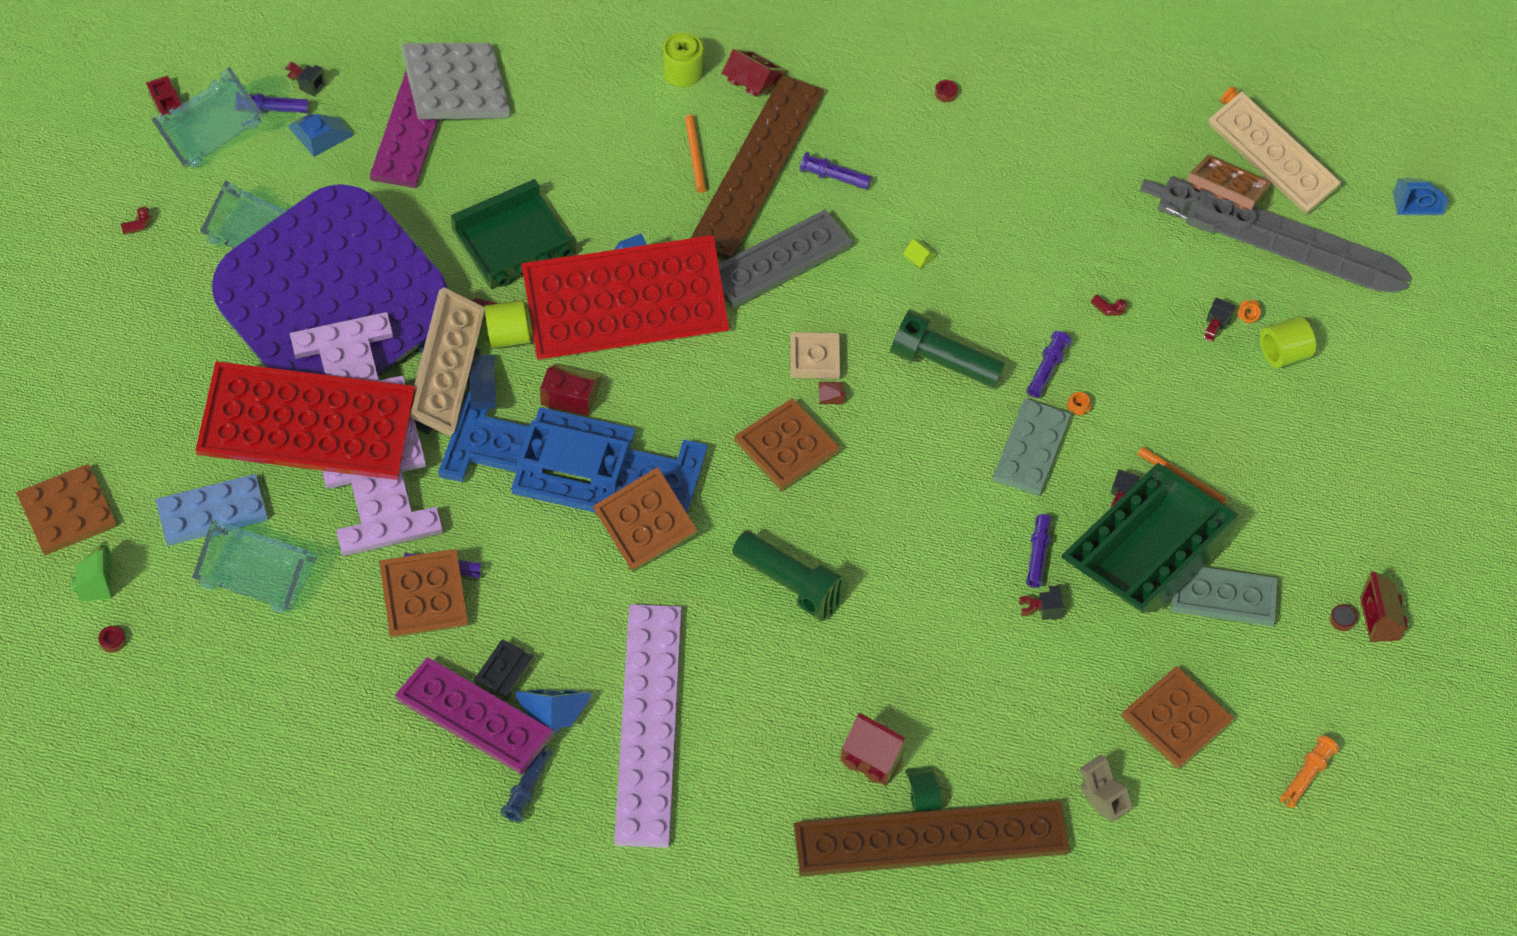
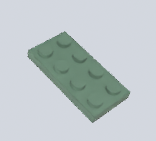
M1024 398L992 481L1040 496L1069 423L1071 413Z
M1202 567L1172 597L1170 612L1273 627L1276 610L1277 578Z

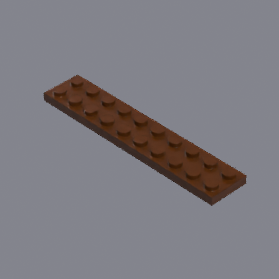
M783 74L781 75L690 238L714 235L717 257L727 260L737 254L822 99L824 89Z
M1061 801L794 822L793 825L799 877L1066 855L1069 852Z

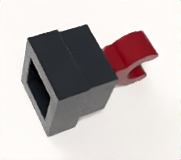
M289 62L285 67L286 70L290 71L287 77L292 80L296 79L299 89L313 97L326 84L323 68L318 65L313 67L307 65L303 70L296 63Z
M1217 297L1215 298L1208 312L1207 322H1210L1205 330L1204 339L1213 342L1219 327L1226 329L1234 316L1235 305Z
M1118 469L1111 490V494L1115 496L1111 507L1139 481V476Z
M1059 585L1049 586V592L1040 593L1038 600L1029 596L1019 598V605L1027 604L1029 606L1028 608L1021 609V616H1030L1033 612L1040 610L1042 620H1056L1063 617L1064 606Z

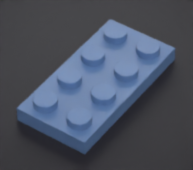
M256 474L156 499L167 546L268 521Z

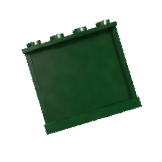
M536 179L450 215L452 231L491 290L505 286L509 282L523 277L522 263L568 257L576 253L575 237L569 238L540 195V188Z

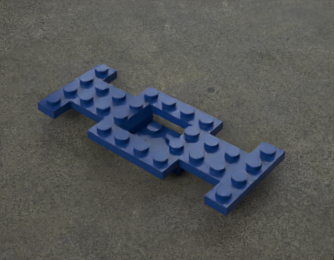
M468 391L457 420L455 432L450 438L438 471L440 478L462 483L470 462L516 472L511 487V494L596 513L592 506L658 467L688 515L708 445L683 439L677 459L631 449L635 428L539 407L535 421L532 420L530 426L487 417L489 409L470 408V391ZM545 468L591 479V484L544 474L543 470Z

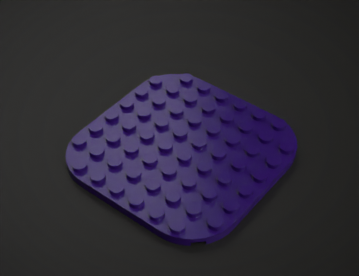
M343 184L326 186L312 192L233 248L219 262L212 281L213 297L219 312L266 368L325 375L320 354L295 358L290 333L387 312L393 338L369 343L378 377L426 341L438 292L443 287L448 289L447 283L440 271L381 203L369 192L359 187Z

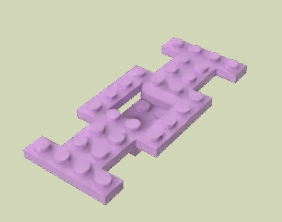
M385 312L290 333L296 359L316 354L321 355L325 375L379 381L369 343L393 338L388 314ZM403 376L379 381L405 385ZM410 418L399 480L322 471L326 489L347 484L352 485L361 524L336 530L342 556L443 533L437 507L411 512L402 472L426 467L414 419Z

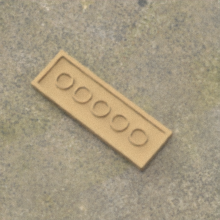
M1240 92L1208 119V125L1306 215L1340 187L1341 182L1243 92Z
M445 287L438 292L414 385L415 393L410 418L450 436L455 432L485 307Z

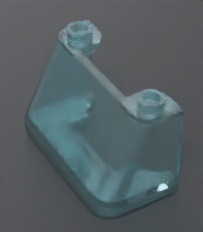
M230 67L220 73L222 76L219 79L220 82L215 79L212 81L213 84L175 110L173 108L170 109L171 115L166 114L163 116L160 113L151 119L185 168L191 167V169L198 167L203 163L202 159L246 129L250 128L252 130L262 123V112Z
M225 180L200 232L207 236L206 241L218 247L222 243L235 248L287 210L254 196L248 191L239 189L235 184Z
M212 519L192 578L199 580V586L210 590H214L215 586L267 602L271 604V610L285 614L286 609L292 611L316 563L318 553Z

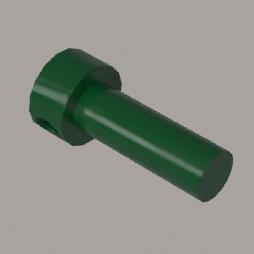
M911 308L907 311L893 340L890 353L911 363L916 355H920L992 389L995 388L1006 362L929 328L932 321L931 317Z
M751 530L742 532L733 546L732 553L735 557L797 594L798 607L819 621H825L831 617L847 593L849 580L845 575L826 564H821L813 569Z

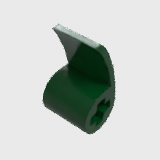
M925 766L905 769L911 786L910 796L913 811L921 812L941 809L940 789L932 767Z

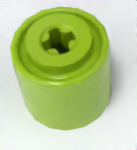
M680 32L669 36L664 41L662 48V72L668 83L678 87H688L698 83L702 78L704 48L702 41L697 36L691 33Z
M524 300L485 305L486 322L492 349L531 342L533 332L529 307L525 305Z
M1301 316L1264 327L1260 331L1259 339L1262 353L1270 366L1275 369L1310 358L1316 352L1314 331L1308 321Z

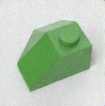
M108 541L101 542L76 565V576L71 577L72 591L77 592L80 601L111 599L112 554Z

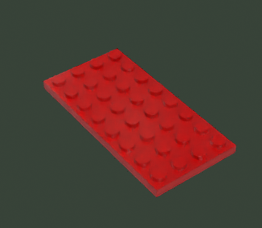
M714 235L521 264L537 361L729 331Z
M215 361L195 449L196 455L399 480L415 386Z

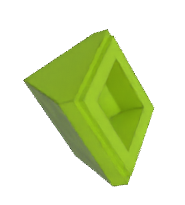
M912 238L903 253V256L919 269L937 255L920 240Z

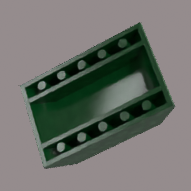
M1157 463L1061 555V558L1140 612H1158L1222 548L1239 518V514L1160 463Z

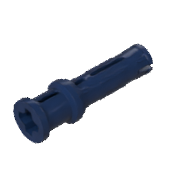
M547 746L542 749L524 771L518 785L511 788V796L507 804L502 806L500 810L506 819L518 823L522 822L524 818L523 812L527 804L533 800L532 791L552 754L549 748L544 752Z

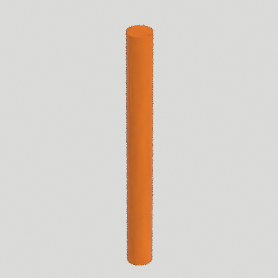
M687 115L685 116L696 188L698 193H703L706 191L694 116Z
M1141 447L1138 456L1153 465L1160 463L1223 505L1225 504L1227 497L1148 449Z

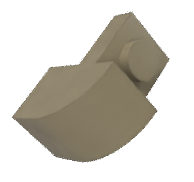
M1100 754L1080 768L1084 780L1080 787L1086 799L1100 815L1113 822L1133 808L1127 787L1113 779L1106 757Z

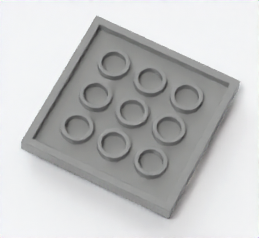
M403 43L401 51L418 119L509 117L510 110L492 43Z

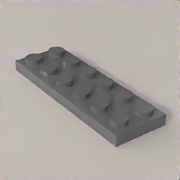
M825 209L719 263L724 299L733 309L851 248L852 240Z

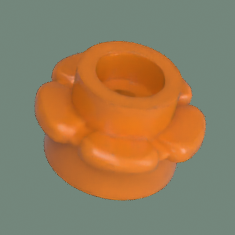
M1255 300L1243 301L1237 312L1238 317L1246 323L1255 322L1261 315L1259 303Z
M1076 392L1069 397L1067 408L1076 415H1084L1085 412H1089L1091 409L1090 398L1083 392Z

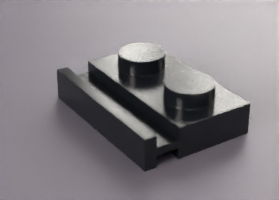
M502 639L474 678V682L495 695L499 694L505 700H508L535 661V656L525 653L523 649Z

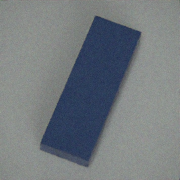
M474 355L469 372L470 408L495 409L494 355Z

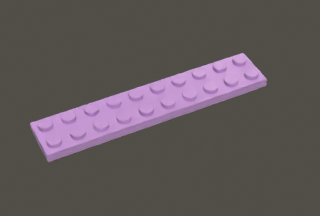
M629 604L615 846L669 848L681 607Z

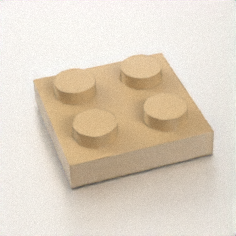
M791 332L790 378L839 379V333Z

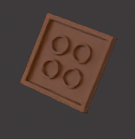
M1209 154L1190 172L1187 179L1188 182L1192 183L1193 187L1213 192L1214 196L1219 199L1231 200L1242 209H1252L1266 194L1272 183Z
M793 398L734 436L736 444L780 491L838 454L840 448Z
M89 463L16 492L44 556L117 527Z
M658 467L592 506L632 572L698 533Z
M456 549L379 560L390 638L468 626Z
M1177 666L1126 708L1121 715L1130 726L1178 770L1232 724L1234 720L1225 709Z

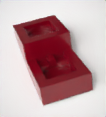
M168 75L146 82L149 94L162 119L184 112L176 90L174 91Z

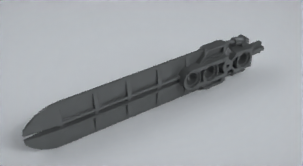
M1174 176L1169 178L1166 186L1144 179L1142 182L1141 192L1161 199L1158 206L1160 212H1166L1173 217L1177 215L1186 220V224H1189V226L1211 234L1215 232L1372 290L1398 292L1407 289L1410 285L1401 281L1411 282V276L1408 271L1395 259L1378 251L1255 206L1252 209H1242L1231 200L1219 199L1214 196L1213 192L1206 189H1197L1193 185L1188 184L1187 181L1179 180Z

